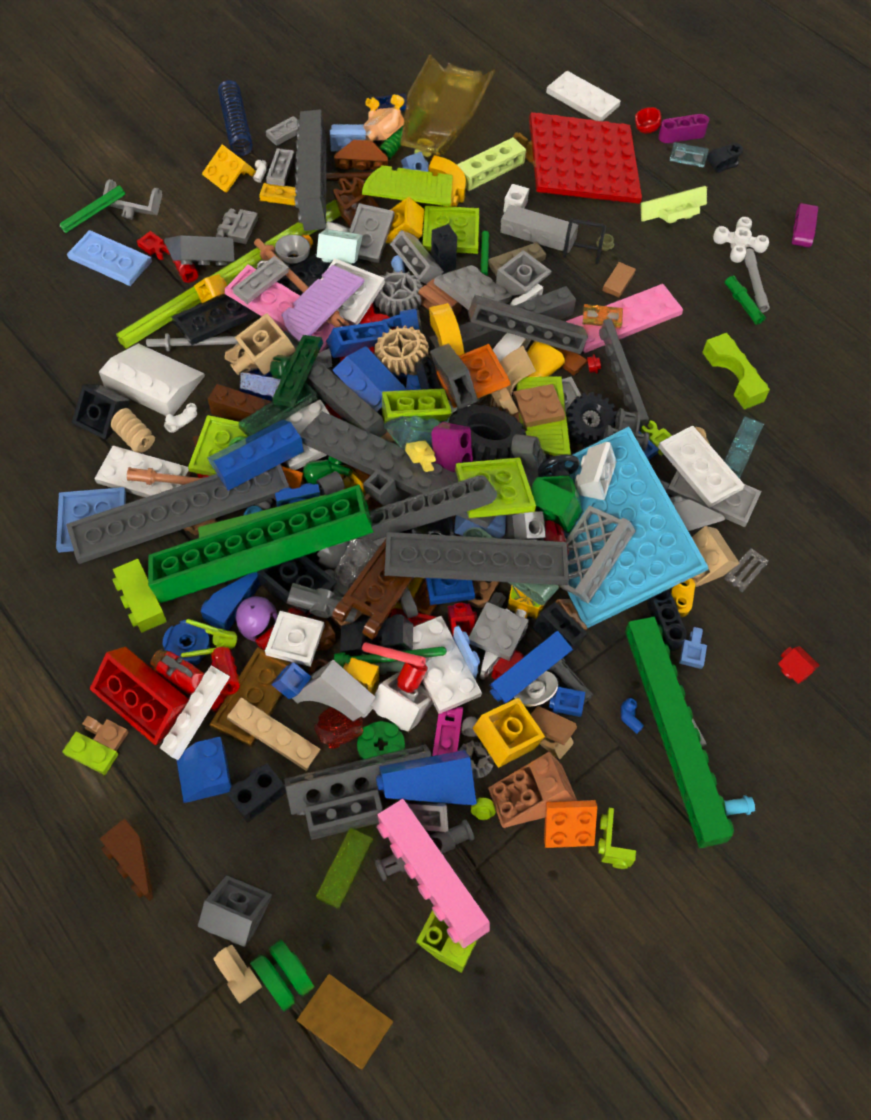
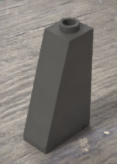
M448 343L430 351L435 368L458 409L477 402L478 399L469 370Z

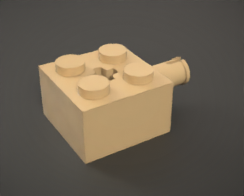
M266 313L235 337L243 348L244 355L230 365L238 375L252 364L256 365L265 375L270 371L271 361H275L273 357L276 355L289 357L296 349L285 333Z

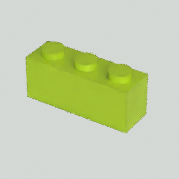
M139 559L114 568L113 571L116 578L112 580L117 591H123L124 595L120 596L125 609L130 607L132 611L128 616L133 627L138 625L141 633L167 622L156 596L148 586V579Z

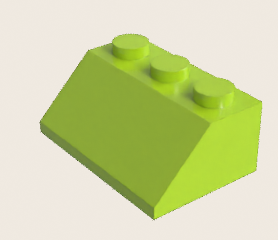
M445 389L382 392L384 424L438 423L440 421H447L451 415V408Z

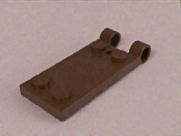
M386 539L332 613V617L342 623L347 619L352 607L370 616L371 618L366 623L362 634L371 639L376 637L382 624L415 578L384 576Z

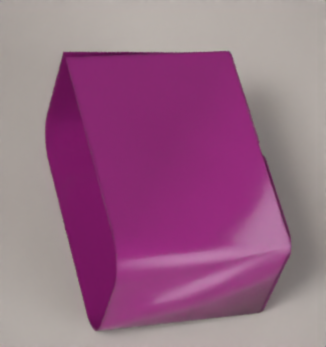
M442 422L433 428L431 435L433 451L435 453L434 457L436 459L435 464H439L451 472H456V463L473 462L470 427Z

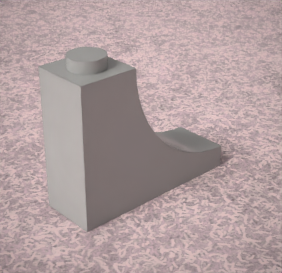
M332 660L312 674L301 692L292 699L297 703L315 701L326 704L354 721L361 716L365 718L373 709L371 704L376 697L337 662Z

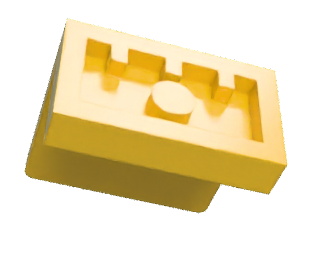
M221 145L202 175L227 193L241 173L243 175L248 173L250 176H253L256 170L224 145Z

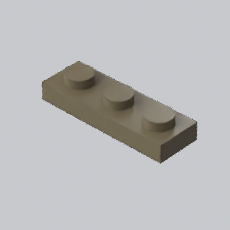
M536 242L490 258L488 265L497 277L498 269L523 250L539 262L546 259V253Z

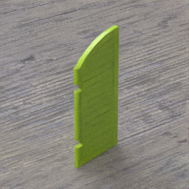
M381 166L367 178L363 186L362 195L398 200L410 197L415 202L450 206L453 175L438 173V176H432V172L397 168V171H395L390 166Z
M524 377L516 384L517 391L553 384L565 413L564 420L527 427L526 435L538 437L545 454L553 456L571 455L562 377ZM519 414L520 423L523 425V428H525L521 416Z

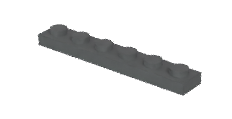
M606 319L603 321L601 329H599V336L605 343V352L610 357L612 371L616 373L618 378L617 384L618 388L622 389L625 406H628L629 411L632 413L641 412L639 430H641L643 425L646 426L649 418L612 319Z

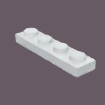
M212 665L210 666L197 689L191 695L184 710L178 716L169 734L164 738L160 749L177 760L180 759L230 676Z

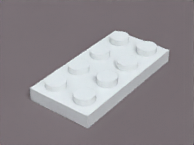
M568 71L551 83L546 91L549 95L595 121H603L620 106L621 101Z
M693 425L659 443L658 448L709 508L743 490L745 486L743 482Z
M112 446L95 477V481L97 484L111 488L124 487L128 493L149 497L182 486V484L155 482L152 485H147L146 482L127 481L128 467L146 470L153 468L156 473L187 477L190 476L191 472H189L188 467Z
M442 616L413 627V650L441 646L447 649V653L444 656L425 658L428 670L422 680L439 714L476 699L482 694Z

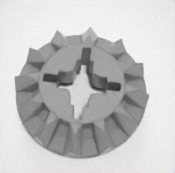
M472 740L469 743L463 744L459 751L465 750L470 758H472L473 751H475L477 757L482 758L479 760L477 768L474 761L471 760L473 778H482L492 770L494 760L482 742Z

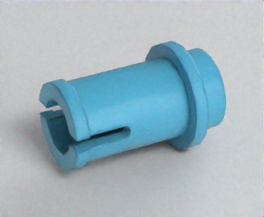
M743 795V798L724 800L726 816L741 813L750 815L751 812L755 811L754 800L752 797H747V795Z

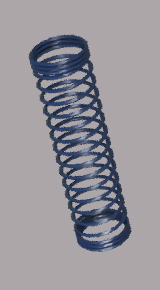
M224 81L218 87V94L230 149L235 155L244 156L251 152L253 143L240 87L234 81ZM232 84L231 86H226V87H224V88L221 90V88H222L224 85ZM227 87H234L237 89H228L222 93V91ZM227 91H236V92H237V93H228V94H226L225 96H223V94H224L225 92H227ZM230 94H235L233 97L226 98ZM230 102H237L236 104H228ZM234 105H237V106H238V107H236V108H228V107L234 106ZM239 109L238 111L230 112V110ZM241 120L238 123H232L233 121ZM236 124H242L241 126L233 127ZM238 139H246V140L241 141V142H237V141H236V140H238ZM248 140V142H247L245 145H235V144H233V142H235V143H243V142H245V141ZM249 144V146L245 149H237L232 146L234 145L237 147H243Z

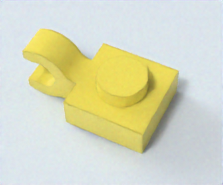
M427 441L406 443L405 451L412 462H420L425 472L434 471L431 462L436 461L435 453Z

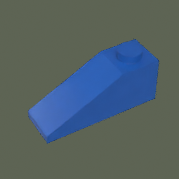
M386 321L336 327L331 331L326 343L333 358L348 356L365 346L368 348L375 346L378 338L382 337L383 332H389V327Z
M257 572L247 574L215 592L209 600H206L201 607L204 622L216 628L229 631L236 621V612L241 602L249 597H253L261 586Z

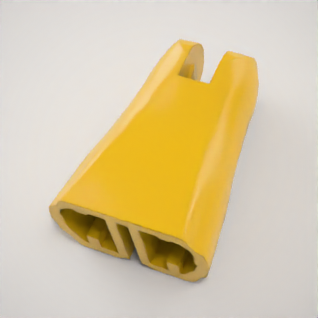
M534 341L527 354L536 372L526 377H549L564 365L565 359L562 353L550 345Z

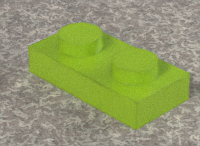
M78 732L74 733L62 751L64 755L106 775L119 755L117 751Z

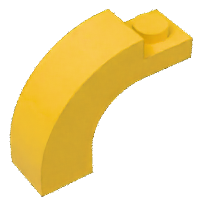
M434 155L428 171L433 173L432 176H438V173L453 175L451 205L445 207H457L458 202L464 203L465 175L454 162Z
M449 304L429 307L430 324L436 333L439 346L441 347L449 343L458 356L464 354L459 326Z

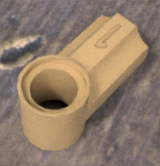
M233 945L225 947L213 958L219 970L227 979V985L239 1003H242L262 988L250 967L247 968Z

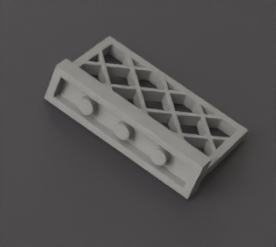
M588 506L566 539L569 551L574 550L576 558L568 560V565L577 563L579 570L570 573L569 579L580 576L581 581L576 589L571 587L569 582L568 585H558V587L578 596L582 601L589 604L636 532L631 522ZM592 514L599 517V522L588 525L587 521ZM617 524L614 531L605 532V525ZM601 527L602 535L591 538L590 530ZM586 532L587 540L576 543L578 534ZM604 540L605 545L603 548L594 551L592 544ZM589 545L591 553L579 556L578 548ZM592 558V565L582 570L581 561Z

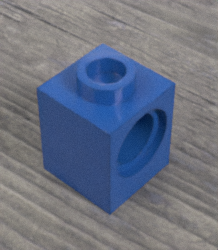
M292 662L284 667L271 685L285 697L291 699L301 692L311 676Z

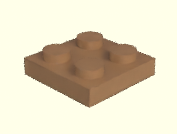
M553 384L514 391L513 398L525 428L565 419L564 410Z

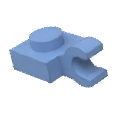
M693 627V632H690L689 641L684 640L679 664L703 668L707 645L700 644L703 629Z

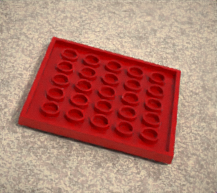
M530 113L529 122L536 192L640 204L642 195L630 125Z

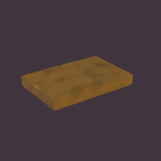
M330 974L325 978L297 1019V1022L361 1070L364 1069L394 1023L390 1018Z

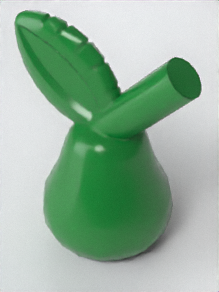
M329 456L328 460L309 461L304 466L303 473L307 482L315 485L318 479L335 471L350 477L352 469L341 466V461Z

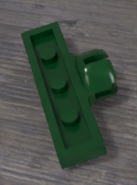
M303 335L292 356L276 355L273 357L275 361H271L270 372L274 379L281 380L272 397L274 404L294 406L323 345L321 337Z

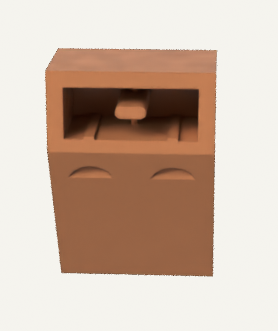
M550 752L488 787L503 828L545 818L546 802L577 801L562 764Z

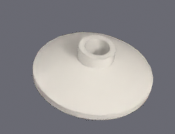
M546 671L514 696V698L519 697L524 706L543 704L556 693L558 680L554 674Z

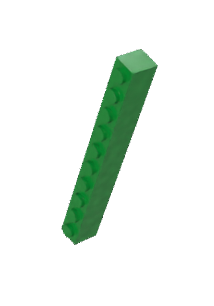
M655 617L630 621L625 633L699 849L726 843L733 836V824L726 817L724 799L717 792L716 777L713 772H710L708 767V755L705 750H702L699 730L694 728L691 708L685 703L684 688L678 683L675 665L671 664L669 647L667 644H664L662 638V627L660 624H657Z

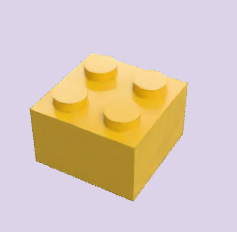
M519 697L481 715L473 726V730L498 768L534 750L545 737Z

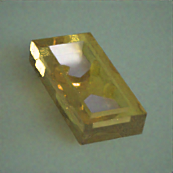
M584 304L582 324L602 326L604 320L612 319L614 327L621 328L623 308Z

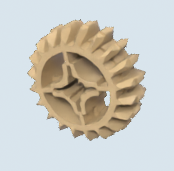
M405 325L403 328L397 326L395 330L389 328L388 333L383 332L382 337L378 338L374 354L392 374L396 372L399 376L400 373L404 372L407 375L408 371L414 373L416 362L423 357H428L429 346L424 334H421L419 329L415 330L413 326L409 329Z

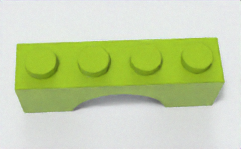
M728 333L708 339L702 353L713 367L727 368L737 376L739 383L734 396L743 409L764 402L770 390L767 383L761 379L757 370L752 367L745 354L740 351Z

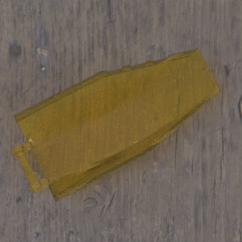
M429 54L407 94L401 146L437 155L445 154L474 116L495 74V70L492 69L491 72L481 77L482 71H470L454 67L450 63L446 69H443L436 59L432 58V55Z

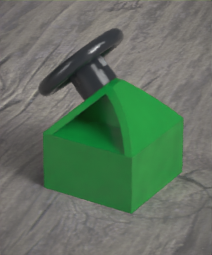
M563 454L551 457L539 466V477L536 478L530 489L536 504L535 512L543 511L544 522L548 520L554 521L555 524H559L565 532L570 534L582 513L580 497L570 477L578 469L580 462L574 455ZM566 461H571L573 465L569 468L565 466Z

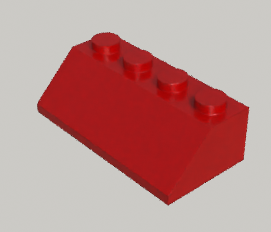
M126 647L106 652L90 687L93 693L154 745H158L169 734L178 716L189 701L186 696Z

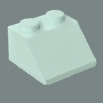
M325 229L319 234L317 257L322 258L324 262H332L336 258L352 265V263L357 261L362 235Z

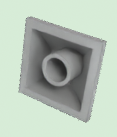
M681 496L670 498L688 531L725 520L723 515L691 499H685Z

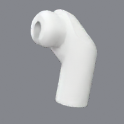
M257 160L255 162L257 170L253 179L259 183L262 181L267 170V162L264 160Z

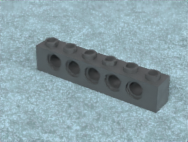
M425 744L286 778L284 781L291 814L305 815L304 808L378 790L376 775H380L379 766L431 757L430 750ZM357 778H366V782L364 784H355ZM335 783H341L343 785L342 788L338 791H333L330 789L331 786ZM311 789H316L319 791L318 794L314 797H309L306 795V793ZM378 790L379 796L383 794V790Z

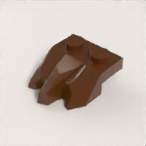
M357 177L353 178V184L349 183L345 178L339 179L338 183L341 191L339 189L333 190L339 212L350 228L358 204L380 208L371 196L362 195L365 182Z

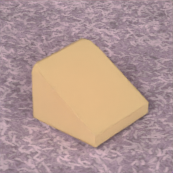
M544 737L539 744L556 758L561 759L573 745V740L570 737L566 744L562 745Z

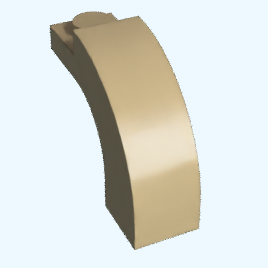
M524 346L509 353L500 361L511 385L491 393L497 405H501L504 410L507 408L511 415L519 412L512 398V391L515 385L524 377L536 372Z

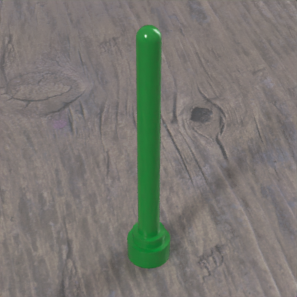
M441 646L405 650L402 652L427 658L444 656L447 653V649ZM345 653L334 654V661L342 668L345 663L349 664L352 657L370 664L399 661L375 654L351 657L349 654L345 655Z

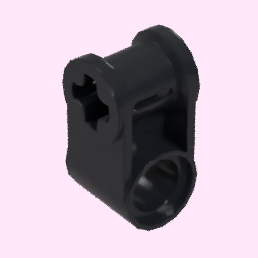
M731 143L712 150L707 155V160L715 172L720 173L739 165V156L742 154L743 148L740 144Z

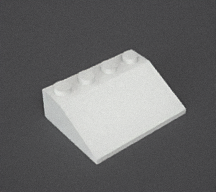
M136 344L111 357L99 371L105 388L165 416L168 414L174 415L205 377L204 373L141 344Z

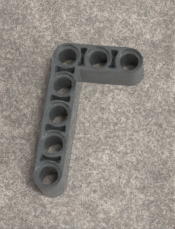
M515 434L511 446L512 453L515 458L521 459L531 488L536 478L539 477V466L547 458L538 437ZM516 514L506 515L505 535L501 539H515L512 516Z

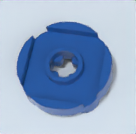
M186 620L180 621V624L174 627L172 625L168 628L163 637V646L165 652L171 651L181 657V653L209 649L210 638L205 629L188 624ZM190 638L192 644L184 647L181 642ZM206 654L181 658L192 665H197Z

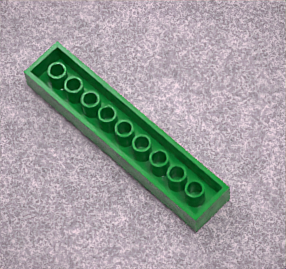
M356 485L150 554L148 586L158 601L163 603L373 533L367 501L360 485Z

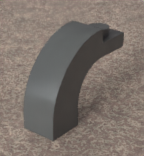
M379 469L363 483L366 494L383 506L405 500L411 495L397 488L395 480Z

